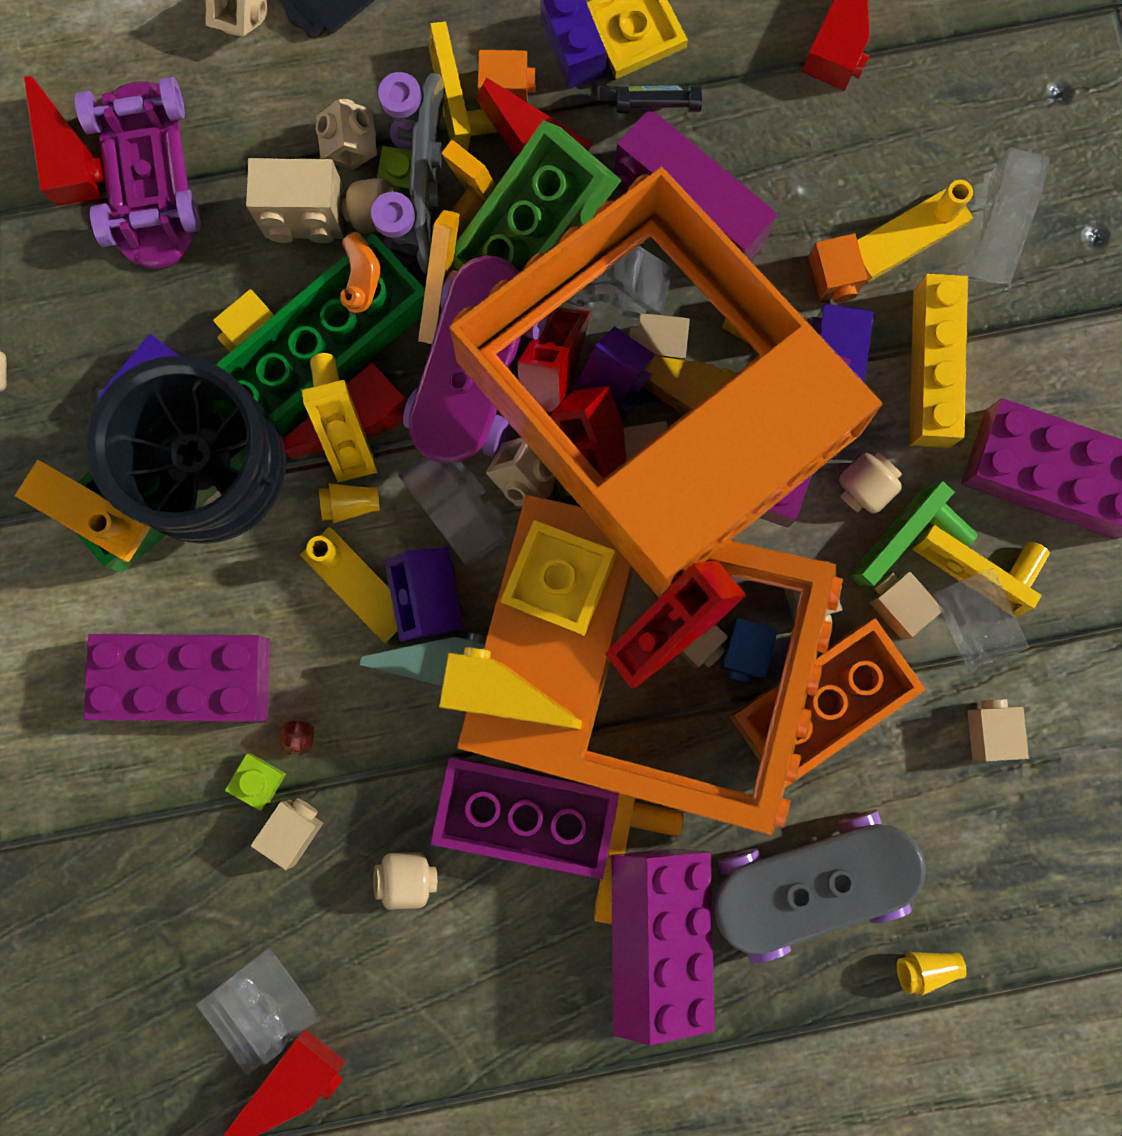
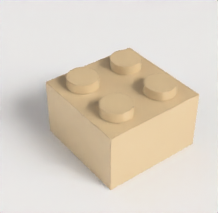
M248 158L246 207L265 238L278 243H289L293 241V238L309 239L315 243H331L333 239L345 238V219L341 203L342 199L346 197V191L332 159Z

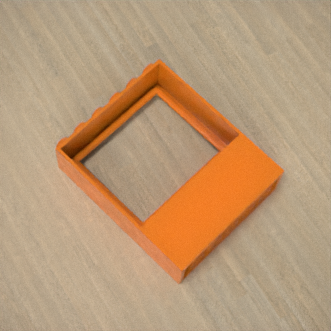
M662 166L649 176L644 174L638 177L631 184L626 194L615 202L613 200L605 202L598 208L590 221L581 228L575 226L569 229L561 237L557 246L546 254L543 252L536 254L527 262L524 271L512 280L505 279L496 284L490 291L488 298L476 307L469 306L463 309L454 318L453 324L449 326L457 363L659 598L692 564L706 562L858 438L883 404ZM649 237H652L755 349L759 356L603 479L496 354Z
M525 495L484 650L491 651L490 659L504 664L582 720L581 730L467 712L457 748L772 835L775 832L776 826L784 828L791 803V800L783 798L786 782H796L801 755L793 753L797 737L806 739L812 713L811 710L804 709L807 695L816 696L822 666L815 665L818 652H827L833 622L825 620L828 609L837 611L843 579L836 577V564L730 541L706 561L718 560L729 575L802 592L753 795L587 751L610 663L605 653L615 644L634 568L581 507ZM533 520L608 547L618 553L585 636L500 602Z

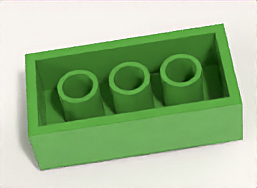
M543 120L456 242L453 266L459 270L473 258L488 255L500 257L511 262L520 272L524 271L525 265L532 257L541 252L546 254L559 244L561 237L569 229L575 226L581 228L590 221L621 180L565 130Z

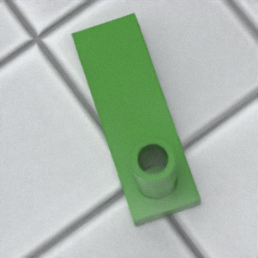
M944 481L929 483L919 491L850 571L848 576L859 586H875L928 523L932 526L936 525L968 547L975 541L978 533L946 504L955 492Z

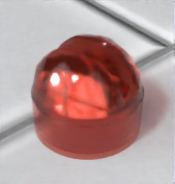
M289 721L282 724L279 738L282 750L290 756L291 752H299V756L306 754L313 745L314 727L304 721Z

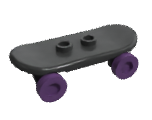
M395 72L387 75L381 81L378 88V97L383 110L395 120L390 128V138L393 147L411 150L409 186L411 201L402 193L386 192L374 201L371 208V217L376 229L386 236L384 245L407 269L419 263L422 272L427 275L432 243L434 207H439L440 186L439 181H435L436 168H441L442 162L441 142H437L444 104V81L440 74L430 73L424 85L419 86L413 76L404 72Z
M868 810L838 820L836 822L840 832L838 835L762 860L757 848L730 854L717 861L721 874L729 875L722 881L716 893L714 904L716 924L722 936L733 947L747 953L750 963H763L788 954L791 951L790 945L869 920L870 923H883L901 918L912 911L909 903L918 896L925 881L926 866L924 856L918 844L907 833L893 826L882 825L878 810Z

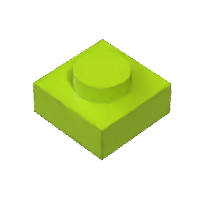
M382 146L377 178L383 177L388 179L393 186L399 187L402 194L410 195L411 150Z
M247 753L225 791L262 812L266 810L286 773L257 756Z

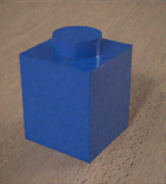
M741 618L732 620L724 648L726 651L722 655L719 669L729 671L728 679L752 685L753 679H765L778 629Z

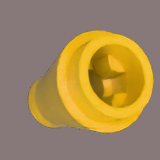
M328 483L329 487L318 488L322 521L332 520L333 524L369 512L380 511L377 487Z
M908 952L904 958H899L897 961V974L903 990L907 994L915 993L917 996H923L955 980L963 979L967 974L965 961L959 952Z

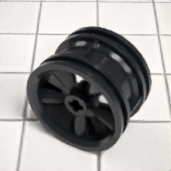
M187 356L159 357L127 370L102 394L93 410L88 425L86 437L87 460L92 477L103 496L124 515L180 541L195 544H211L240 536L266 516L282 489L286 471V453L283 439L276 423L269 413L231 374L219 366L202 359ZM200 399H216L237 406L225 419L217 432L210 428L201 427ZM164 413H166L172 425L179 433L172 439L169 447L144 440L150 427ZM247 444L245 458L240 471L230 468V450ZM200 452L203 453V458L200 462L195 460L193 463L190 462L194 453L200 455ZM168 470L170 477L176 484L155 509L142 489L139 476ZM215 486L221 495L209 504L196 509L198 491L208 490Z

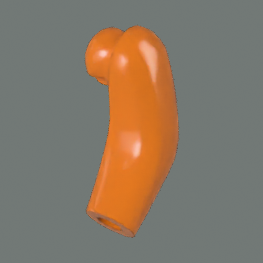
M353 232L342 241L349 259L351 271L346 290L342 289L340 293V300L343 306L352 313H362L372 303L379 281L380 264L359 232Z

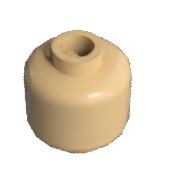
M383 177L353 182L350 184L347 195L342 199L341 203L344 219L347 222H351L354 229L361 234L380 233L376 229L371 217L372 205L380 195L386 192L401 193V190Z
M877 452L874 456L869 453H862L840 475L839 483L845 490L840 497L857 513L863 508L870 513H878L900 492L901 483L898 478L902 473L881 453Z
M401 852L385 855L381 864L374 866L373 888L375 900L381 899L384 907L388 910L424 907L428 901L429 893H436L437 891L436 867H429L425 855L421 852Z

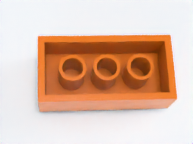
M876 618L863 622L828 647L826 653L820 652L817 654L815 665L822 666V673L816 696L808 694L804 709L811 710L812 715L806 739L797 737L793 753L801 755L796 780L926 690ZM780 681L729 715V718L760 762ZM787 781L786 787L792 784L793 782Z

